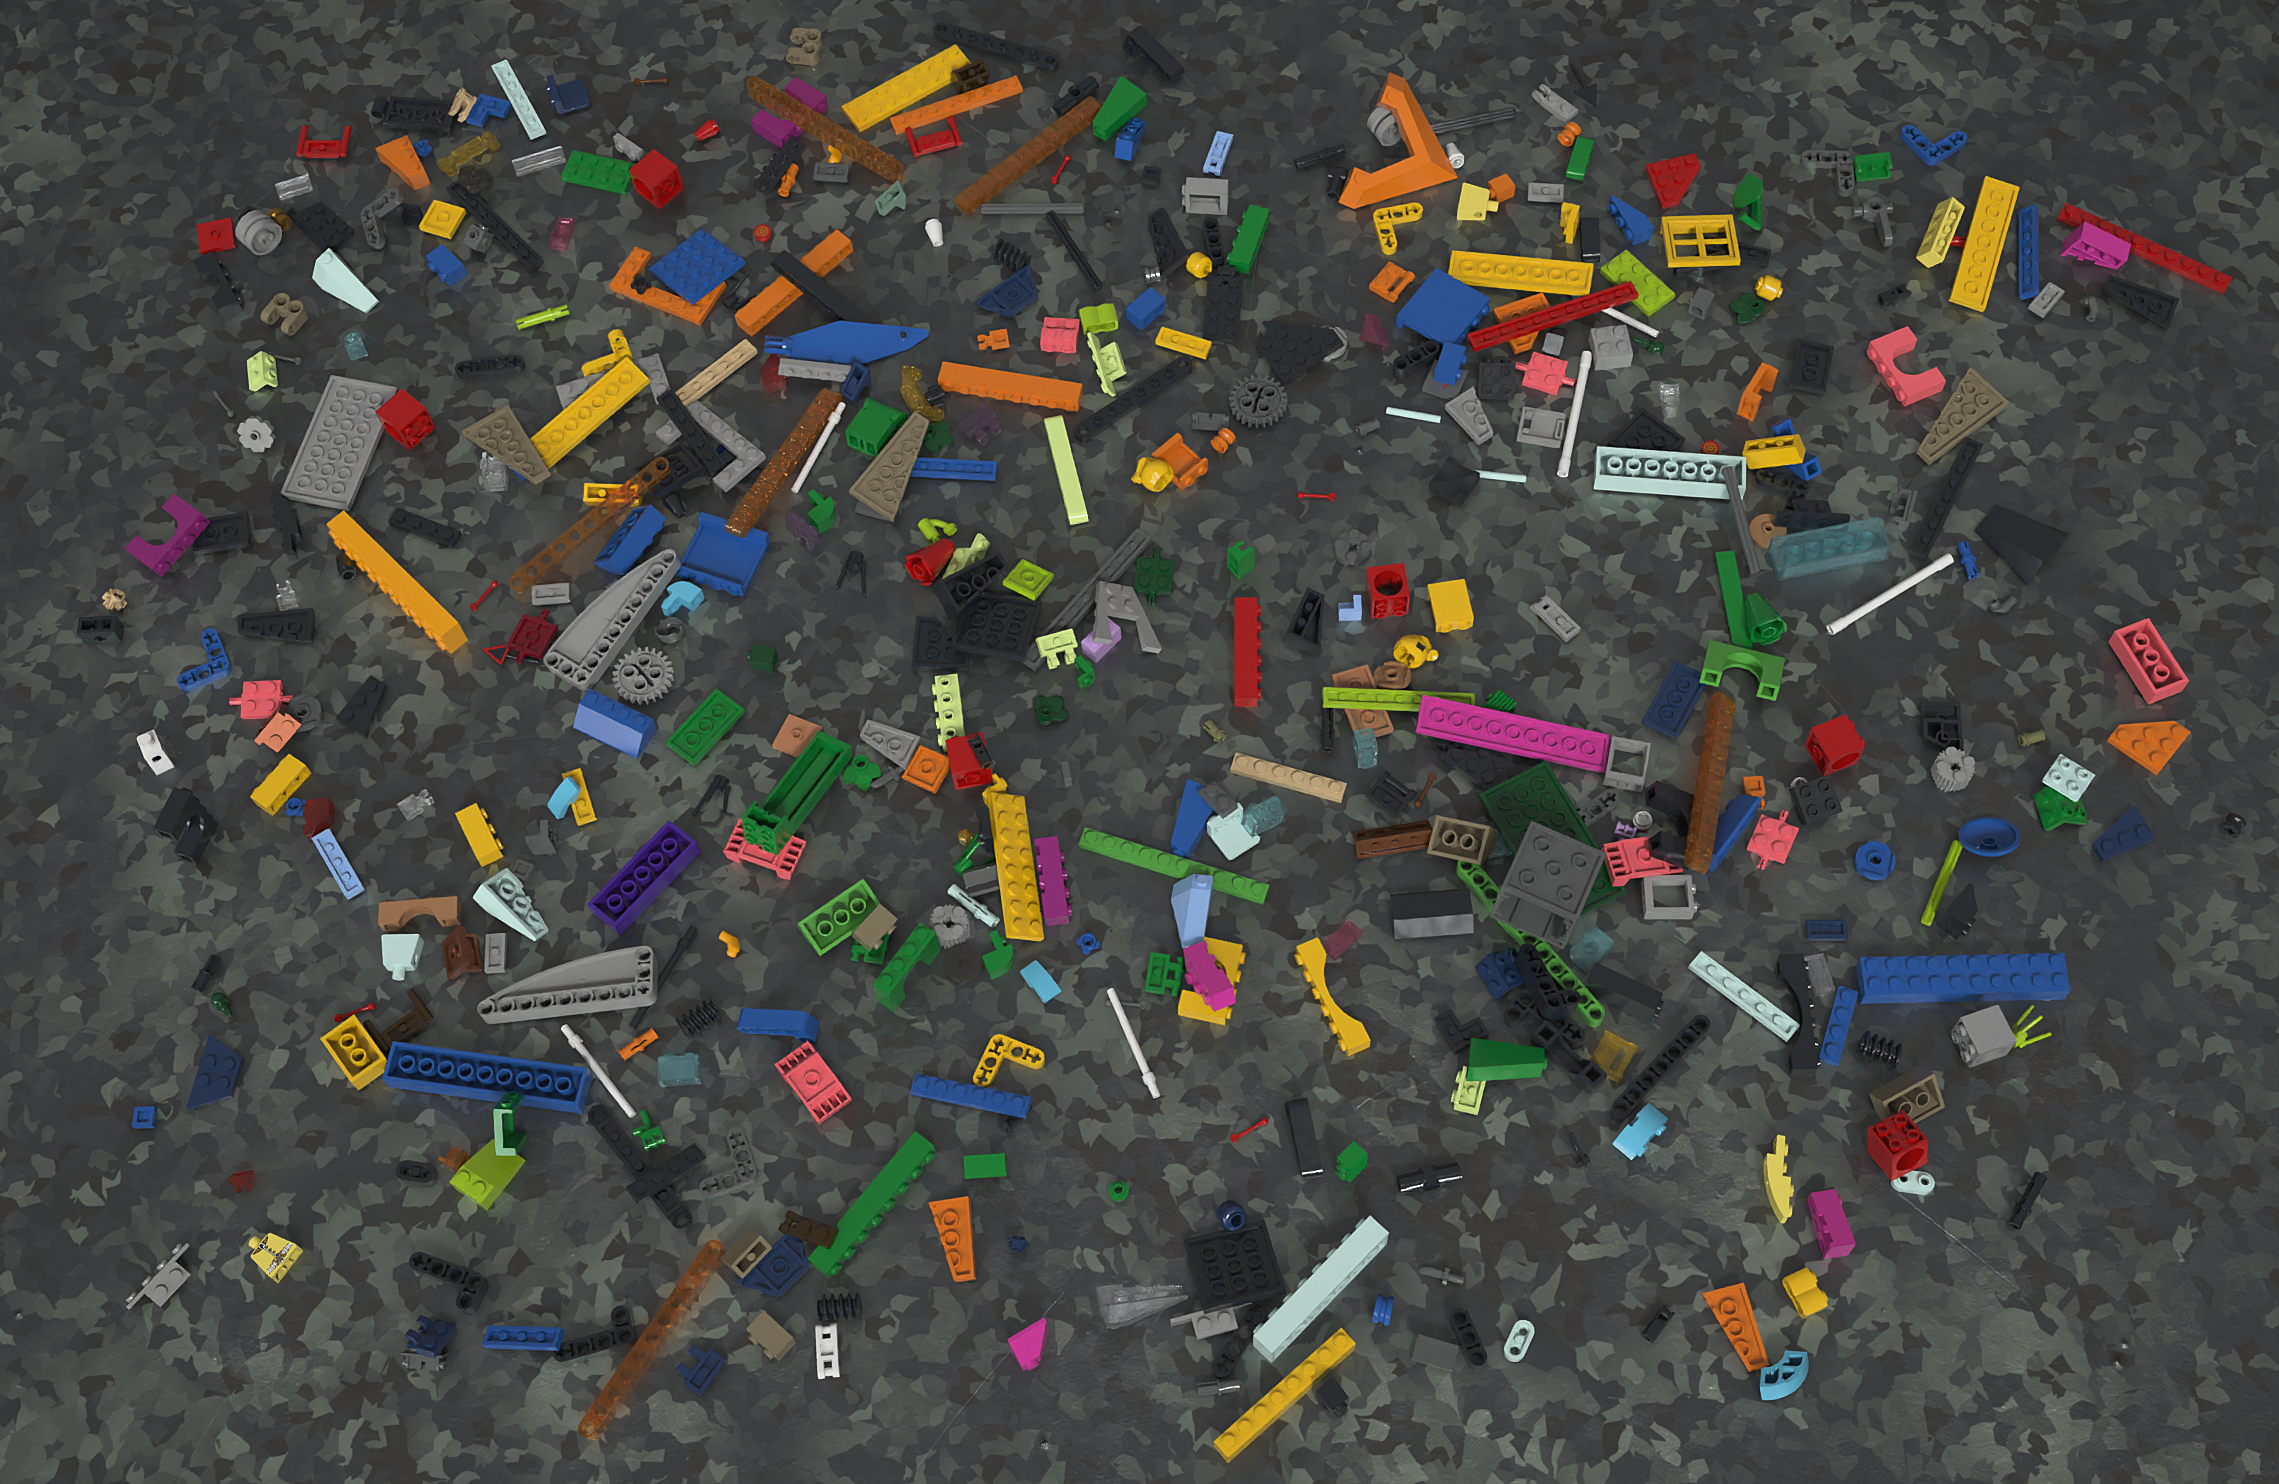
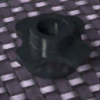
M638 276L630 286L631 289H635L639 295H642L647 289L652 287V284L647 282L645 277Z

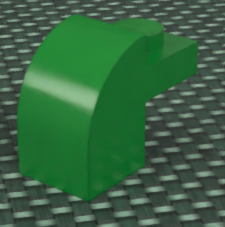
M812 489L808 492V497L814 508L807 515L811 525L822 534L834 524L836 510L831 497L825 499L821 493L818 494Z
M997 930L989 933L995 951L982 956L983 963L991 980L1006 974L1014 963L1012 944L1007 945L1003 935L999 936Z

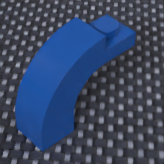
M1785 417L1771 425L1774 437L1795 435L1790 418ZM1805 452L1803 463L1786 465L1795 476L1805 481L1822 473L1817 456Z

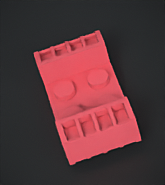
M739 818L723 853L732 861L741 864L744 859L775 870L778 877L790 880L806 848V841L792 836L778 855L768 853L762 849L760 844L758 846L755 844L751 845L744 840L742 819Z
M1652 836L1623 839L1618 842L1603 844L1601 849L1602 852L1607 853L1604 862L1612 886H1624L1632 878L1680 875L1683 869L1649 856L1648 839Z
M808 1041L775 1064L778 1072L786 1083H789L818 1125L852 1101V1098Z

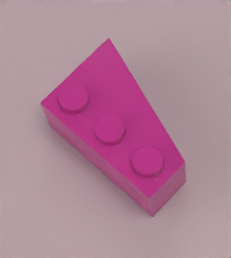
M2084 221L2064 239L2060 255L2065 257L2067 254L2077 256V260L2081 261L2085 258L2095 261L2094 264L2117 270L2127 261L2131 244Z
M1204 940L1183 949L1187 970L1185 978L1189 985L1192 984L1196 994L1201 995L1205 1005H1209L1215 1012L1235 1004L1234 988L1223 969L1218 970L1214 964V961H1216L1215 956L1208 954V945Z
M1836 1189L1810 1193L1807 1201L1823 1259L1848 1256L1856 1242L1842 1208L1840 1195L1837 1194Z

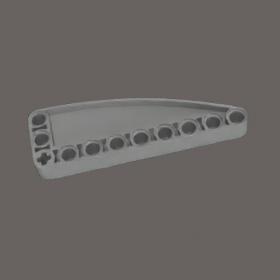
M671 549L660 552L630 571L604 591L566 628L548 650L543 660L547 668L553 674L582 691H588L589 688L592 689L680 568L681 561L677 554Z
M637 946L588 956L521 980L481 1001L477 1010L485 1023L498 1024L650 1006L657 1000L658 960L649 946Z

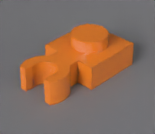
M1007 329L989 331L990 336H977L978 342L984 341V343H979L980 350H984L988 346H992V350L1010 347Z
M1763 776L1743 777L1744 795L1760 797L1762 799L1760 809H1763L1765 801L1762 797L1766 794Z

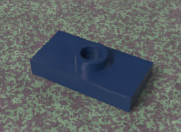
M1805 920L1806 941H1847L1848 939L1846 920Z

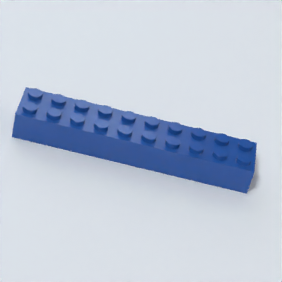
M2064 953L1860 957L1855 966L1860 1004L2064 1000L2070 992Z
M393 1041L382 1080L391 1088L499 1102L506 1093L517 1092L525 1097L521 1106L583 1114L593 1075L585 1067Z

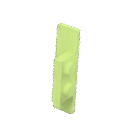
M1089 332L1087 333L1089 338L1087 342L1093 351L1092 358L1098 367L1096 371L1102 380L1101 387L1105 393L1114 397L1116 393L1112 381L1127 373L1118 344L1113 342L1101 348L1099 339Z
M977 533L971 548H956L943 578L983 559L990 542L981 533Z

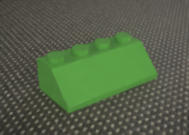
M861 879L796 925L809 944L821 956L853 934L880 902L865 880Z

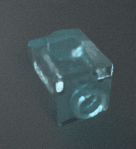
M360 332L350 333L343 338L345 348L352 361L368 355Z

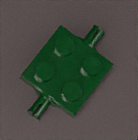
M1157 547L1153 549V557L1137 558L1134 591L1135 593L1149 595L1147 603L1149 606H1151V600L1152 606H1155L1156 596L1171 595L1175 559L1160 558L1161 548L1159 547L1158 552Z

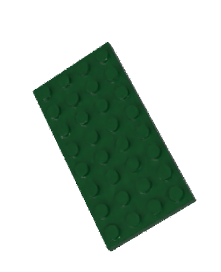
M1547 761L1478 795L1514 858L1531 821L1563 835H1568L1572 839L1601 851ZM1604 861L1579 918L1627 893L1623 886H1612Z

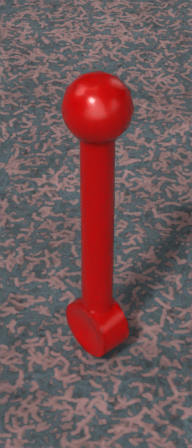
M1065 155L1064 161L1056 175L1051 177L1052 184L1058 182V176L1066 163L1071 160L1069 155Z
M1300 491L1297 494L1300 499L1303 497L1328 498L1330 501H1334L1336 498L1334 493L1324 495L1307 494Z
M493 580L491 586L478 601L470 605L472 611L478 610V605L493 588L498 586V582Z
M368 1003L367 1006L342 1015L335 1014L334 1021L341 1022L345 1017L368 1009L373 1010L375 1004Z
M1263 1117L1260 1122L1239 1134H1232L1230 1136L1231 1142L1236 1143L1243 1135L1261 1125H1267L1268 1119Z

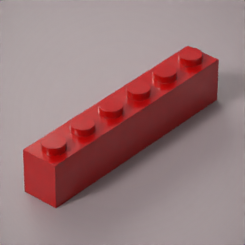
M1257 597L1235 598L1234 707H1257V700H1261V688H1257V683H1261V671H1257V666H1261V654H1257V649H1261V638H1257V632H1261V621H1257V616H1261V605H1257Z

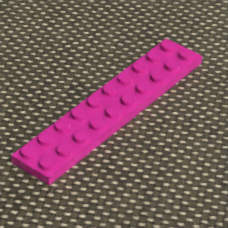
M1422 695L1415 731L1418 734L1599 773H1605L1611 738V735L1427 695Z

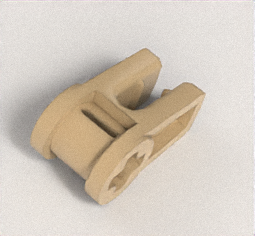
M462 87L455 95L448 114L454 116L462 107L460 114H458V121L462 123L466 120L477 97L470 95Z

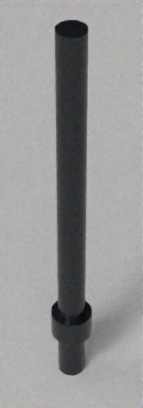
M691 925L685 936L680 938L677 943V949L657 980V994L683 952L687 951L691 945L690 941L698 930L696 927ZM650 1006L639 1008L629 1024L630 1028L636 1030Z

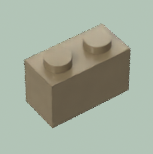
M879 904L854 931L852 937L869 952L873 948L877 950L884 942L882 938L885 934L890 935L897 928L895 923L898 919Z
M749 1227L720 1258L734 1273L743 1279L772 1247L760 1234Z
M764 1310L746 1328L750 1334L747 1338L756 1346L760 1344L764 1348L762 1352L769 1359L774 1357L777 1361H780L796 1344L795 1339Z

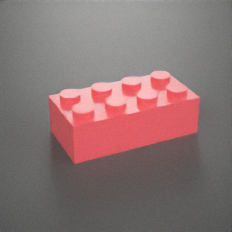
M2149 618L2114 631L2108 641L2147 704L2182 692L2189 682Z

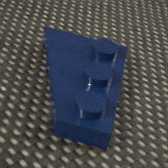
M2134 805L2092 844V848L2100 861L2105 862L2150 843L2156 837Z

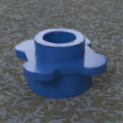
M427 139L412 145L416 150L417 156L425 157L432 151V147L428 145L429 141Z
M289 799L286 804V815L303 816L305 813L304 806L306 805L305 799Z
M1092 932L1082 935L1076 941L1077 945L1081 946L1082 953L1086 955L1093 949L1100 947L1099 941H1096Z

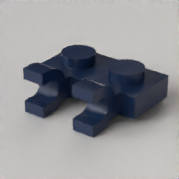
M420 1315L416 1323L421 1326L417 1329L418 1332L411 1329L407 1331L405 1338L410 1340L406 1345L409 1348H416L417 1354L435 1359L457 1331L456 1324L440 1319L432 1323L428 1317Z
M692 1345L688 1352L692 1357L699 1360L696 1367L692 1371L680 1362L675 1370L687 1378L683 1384L702 1397L727 1361L710 1348L704 1353L695 1345Z

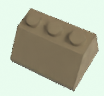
M1437 815L1427 853L1482 865L1494 850L1499 831L1490 826Z
M1922 1065L1911 1069L1869 1093L1874 1109L1881 1120L1904 1110L1916 1124L1945 1107L1935 1073Z

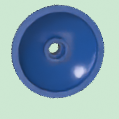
M1981 817L1964 823L1959 829L1958 838L1965 849L1976 855L1998 857L2015 850L2020 844L2021 835L2018 828L2006 820L1994 817Z

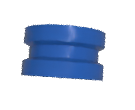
M1378 1293L1372 1323L1377 1324L1381 1322L1383 1325L1389 1326L1395 1297H1384L1383 1294Z

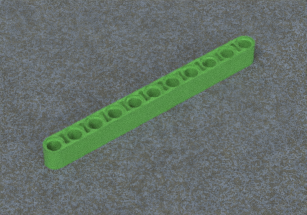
M1458 860L1456 868L1458 877L1491 913L1500 888L1478 864ZM1467 865L1470 869L1465 870L1461 866ZM1474 880H1481L1483 883L1476 884ZM1493 894L1496 898L1490 899L1486 895ZM1497 920L1519 947L1528 943L1525 941L1526 938H1531L1534 941L1529 944L1534 945L1539 953L1546 954L1547 957L1542 958L1558 991L1565 989L1578 991L1581 998H1584L1586 1002H1579L1575 1012L1588 1026H1600L1605 1014L1604 1008L1548 943ZM1551 968H1557L1560 972L1554 973L1551 971ZM1564 983H1571L1573 987L1567 988L1564 986ZM1590 1013H1597L1599 1018L1591 1017Z

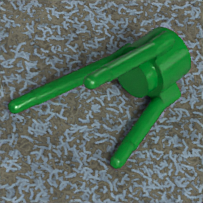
M979 833L974 835L960 858L953 865V868L961 876H963V870L972 868L973 862L969 858L981 844L980 841H977L973 846ZM995 855L988 858L987 860L983 861L975 867L986 865L996 859Z

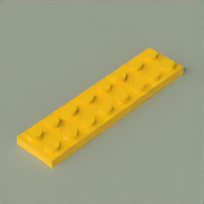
M955 44L842 105V111L856 129L862 132L950 84L953 71L971 64V62Z
M1985 176L1983 179L1950 294V302L1984 312L2020 187Z
M1452 250L1448 274L1466 285L1586 296L1590 294L1594 264Z
M625 357L529 439L547 469H550L651 382L628 357Z
M990 792L987 798L1006 938L1042 941L1044 933L1024 796Z

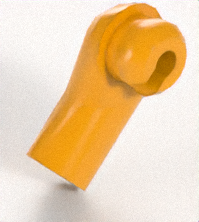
M830 144L828 150L831 155L828 163L839 164L842 159V153L835 144Z
M722 931L719 939L727 943V955L736 957L737 952L740 951L738 938L726 931Z

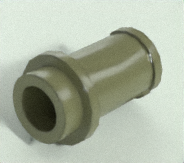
M1212 719L1208 720L1203 726V729L1213 737L1215 742L1222 743L1226 739V731L1224 729L1221 730Z
M2042 729L2028 733L2022 732L2018 735L2019 744L2025 747L2045 740V734Z

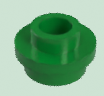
M1115 1181L1109 1186L1108 1193L1112 1200L1120 1202L1128 1197L1129 1188L1125 1182ZM1122 1188V1192L1116 1193L1115 1189Z

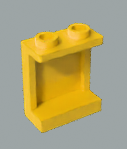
M1465 579L1427 585L1426 594L1431 603L1436 632L1446 633L1455 629L1465 630L1473 626L1474 616Z

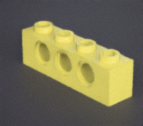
M1954 197L1937 205L1916 258L1927 268L1943 262L1965 209Z

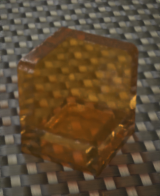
M452 1147L445 1158L439 1156L438 1161L444 1167L457 1173L462 1165L471 1157L466 1151H460Z

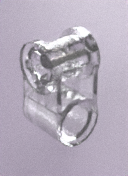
M1675 382V384L1659 383L1661 412L1666 417H1674L1678 412L1680 403L1678 382Z

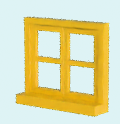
M1732 214L1664 216L1661 218L1660 234H1663L1668 267L1740 265L1741 259ZM1696 233V239L1674 240L1673 234ZM1703 233H1726L1725 239L1703 238ZM1705 244H1727L1729 255L1707 256ZM1675 245H1698L1699 256L1677 257Z

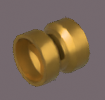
M273 208L269 211L268 216L281 227L282 231H286L291 226V218L284 214L280 208Z

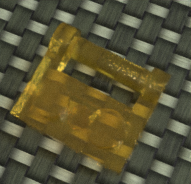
M1607 1030L1589 1061L1592 1060L1608 1074L1607 1077L1620 1083L1623 1078V1072L1633 1055H1636L1639 1051V1047ZM1620 1049L1626 1050L1615 1071L1609 1069Z

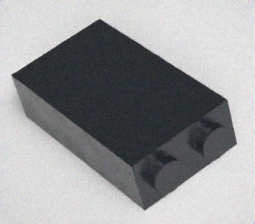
M1595 963L1585 985L1596 1000L1648 1024H1651L1653 1018L1657 1020L1664 1001L1661 1000L1662 992L1599 963Z

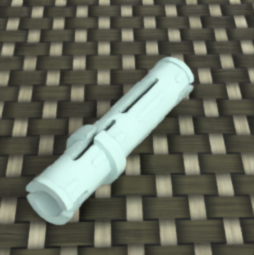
M956 884L949 888L948 895L970 910L975 918L981 919L991 928L998 924L999 917H996L987 910L986 905H981L972 897H968V894Z

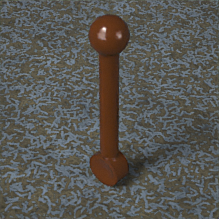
M663 77L662 79L645 80L635 78L634 84L640 85L641 83L653 82L668 83L669 80L667 77Z
M1431 773L1429 775L1428 783L1419 799L1414 802L1416 807L1422 805L1421 801L1431 783L1436 780V774Z

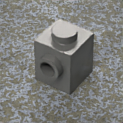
M1699 287L1697 292H1693L1689 299L1688 313L1704 320L1714 303L1716 294Z

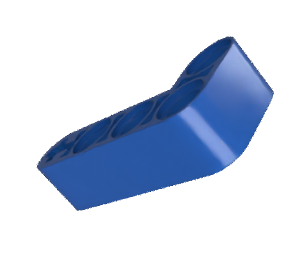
M743 1008L741 1009L736 1029L748 1034L795 1036L801 1042L805 1043L808 1041L810 1044H814L820 1023L812 1015L804 1011Z

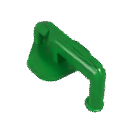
M1747 174L1734 193V206L1740 209L1751 203V217L1747 215L1746 211H1743L1738 215V219L1752 229L1759 231L1762 229L1763 181L1751 174Z

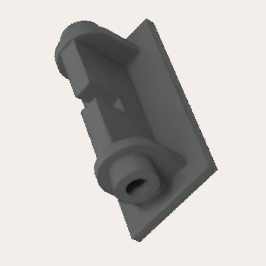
M1199 411L1194 412L1192 415V429L1220 431L1222 428L1228 429L1230 415H1226V413L1209 414Z
M408 1347L407 1350L401 1352V1355H406L402 1360V1366L411 1369H422L424 1361L426 1362L425 1370L440 1371L446 1367V1361L443 1360V1357L449 1355V1352H442L441 1350L434 1359L417 1354L416 1348Z

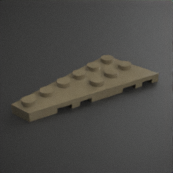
M1970 367L1919 446L1916 454L1928 465L1932 464L2008 407L2010 402Z
M508 404L461 431L466 438L535 485L551 476Z
M914 412L849 489L851 495L893 523L928 430L929 420Z

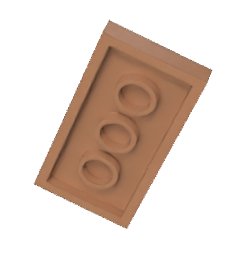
M1368 664L1332 675L1335 688L1377 689ZM1343 708L1357 743L1392 733L1394 730L1386 710Z

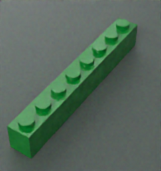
M915 1131L835 1225L839 1232L831 1248L827 1249L818 1246L808 1257L810 1264L829 1279L832 1275H837L842 1268L841 1264L853 1256L856 1251L855 1248L859 1243H863L868 1238V1232L872 1227H877L880 1224L883 1214L894 1207L898 1196L905 1194L909 1188L908 1184L920 1176L922 1168L926 1163L929 1164L936 1155L934 1145Z

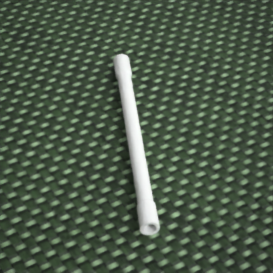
M1583 351L1581 355L1580 370L1563 452L1557 475L1560 477H1567L1569 473L1577 424L1593 356L1590 351Z
M1946 553L1933 561L1932 564L1844 617H1840L1827 625L1828 632L1831 635L1836 634L1850 623L1898 594L1954 562L1953 557Z

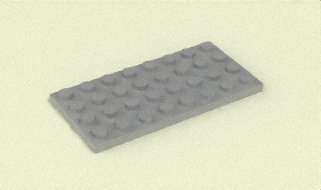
M331 375L280 495L285 499L350 511L384 430L376 411L399 391L398 387Z

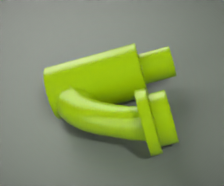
M924 518L918 523V527L930 543L940 540V534L935 527L944 528L943 532L948 536L953 535L957 531L955 523L949 524L938 519L929 520Z

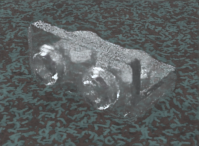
M483 452L482 459H480V469L482 470V474H479L480 485H483L485 492L506 491L508 487V466L496 457H489L487 452Z

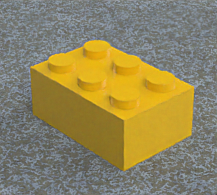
M352 1015L320 1038L358 1091L384 1073L388 1059L355 1015Z

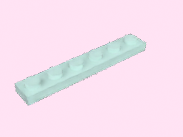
M507 59L492 65L493 72L530 140L546 134L545 128Z
M1701 951L1688 968L1786 1042L1789 1041L1800 1027V1024Z

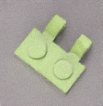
M1072 629L1036 639L1041 657L1047 656L1049 670L1060 665L1056 653L1064 651L1067 665L1074 663V659L1077 658L1073 649L1077 648L1078 645Z

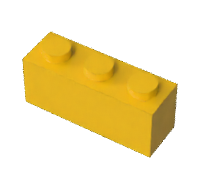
M1796 434L1746 441L1742 454L1746 457L1748 468L1757 469L1803 463L1806 449L1800 435Z
M584 483L583 501L587 505L642 506L643 489L639 485Z
M288 754L279 762V765L273 772L266 776L263 783L254 789L250 797L256 805L273 816L309 777L311 772L305 764Z
M477 803L455 813L482 867L503 857L500 850L504 848L499 838H494L493 834L496 832L491 823L487 824L485 819L488 818V815L484 808L480 809Z

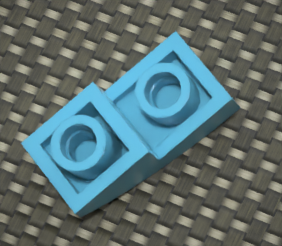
M571 776L567 777L560 784L547 805L557 819L564 817L569 804L576 802L581 791Z
M1036 960L1019 971L1029 987L1035 989L1043 1003H1046L1061 992L1053 978Z

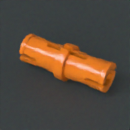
M792 163L781 179L782 184L778 192L783 197L789 195L791 187L795 184V177L799 171L796 164Z
M651 1027L638 1038L634 1037L632 1042L618 1050V1052L626 1061V1059L639 1050L642 1052L645 1046L659 1037Z

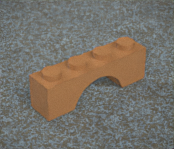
M445 895L439 898L428 896L425 899L407 898L403 901L387 900L386 902H379L378 925L384 932L403 930L411 918L420 914L435 916L442 927L462 925V902L455 895Z

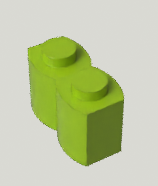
M1103 303L1097 307L1086 306L1079 310V318L1084 335H1087L1089 332L1096 334L1101 331L1109 332L1118 329V319L1114 304Z

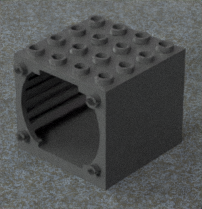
M1531 821L1501 887L1490 917L1564 950L1607 853Z

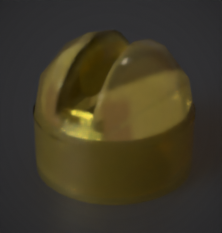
M965 829L960 830L957 834L958 842L968 846L973 838V832Z

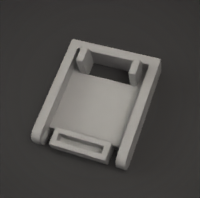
M1523 406L1517 442L1560 448L1566 414ZM1524 419L1532 420L1530 429L1523 428Z

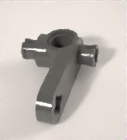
M1871 197L1868 201L1860 202L1859 206H1852V217L1860 216L1862 220L1866 219L1869 222H1876L1882 247L1892 245V231L1887 216L1888 213L1892 214L1893 212L1892 202L1884 203L1878 197Z

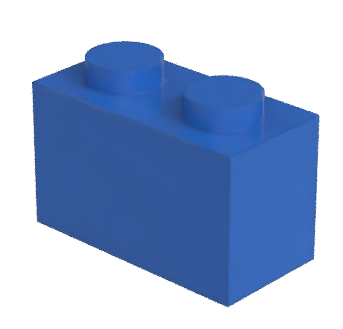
M443 244L426 255L429 269L432 272L436 271L442 282L446 281L450 286L467 275L463 263Z
M1150 287L1143 291L1135 301L1127 305L1126 319L1142 331L1166 310V299Z
M1449 342L1444 343L1435 369L1434 381L1455 386L1457 379L1460 380L1463 369H1461V366L1466 364L1468 355L1465 354L1466 347Z

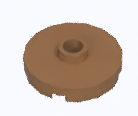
M1762 514L1756 516L1751 521L1749 529L1756 546L1772 549L1783 543L1787 530L1786 527H1774L1775 515Z
M1389 661L1375 669L1373 679L1379 689L1402 690L1411 682V670L1402 662Z

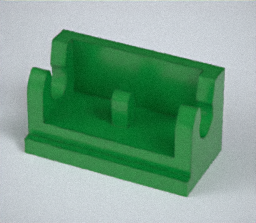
M1890 152L1854 157L1853 170L1856 182L1891 177L1890 169H1893Z
M1240 541L1232 548L1229 547L1227 549V568L1238 579H1241L1255 568V549L1252 546L1244 551L1239 549L1244 545V541Z
M1006 1154L964 1156L965 1179L1005 1177L1007 1175Z

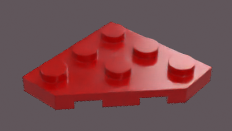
M1696 153L1645 165L1646 173L1661 209L1680 204L1682 197L1688 191L1701 169Z

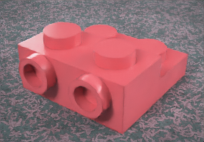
M1045 317L1040 340L1041 351L1076 353L1080 319Z

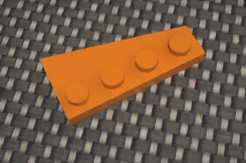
M965 1196L928 1202L954 1281L961 1282L976 1279L970 1197Z
M1744 1283L1702 1293L1748 1372L1770 1367Z

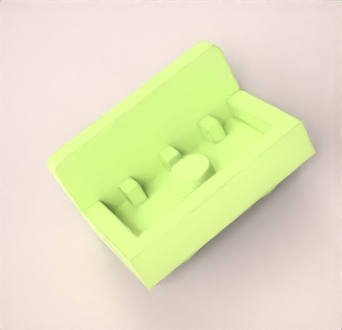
M260 351L247 360L250 390L256 392L266 384L273 387L278 386L275 357Z
M1463 1066L1462 1072L1458 1071L1456 1083H1459L1458 1091L1453 1090L1451 1102H1454V1110L1478 1115L1486 1081H1466L1468 1066Z

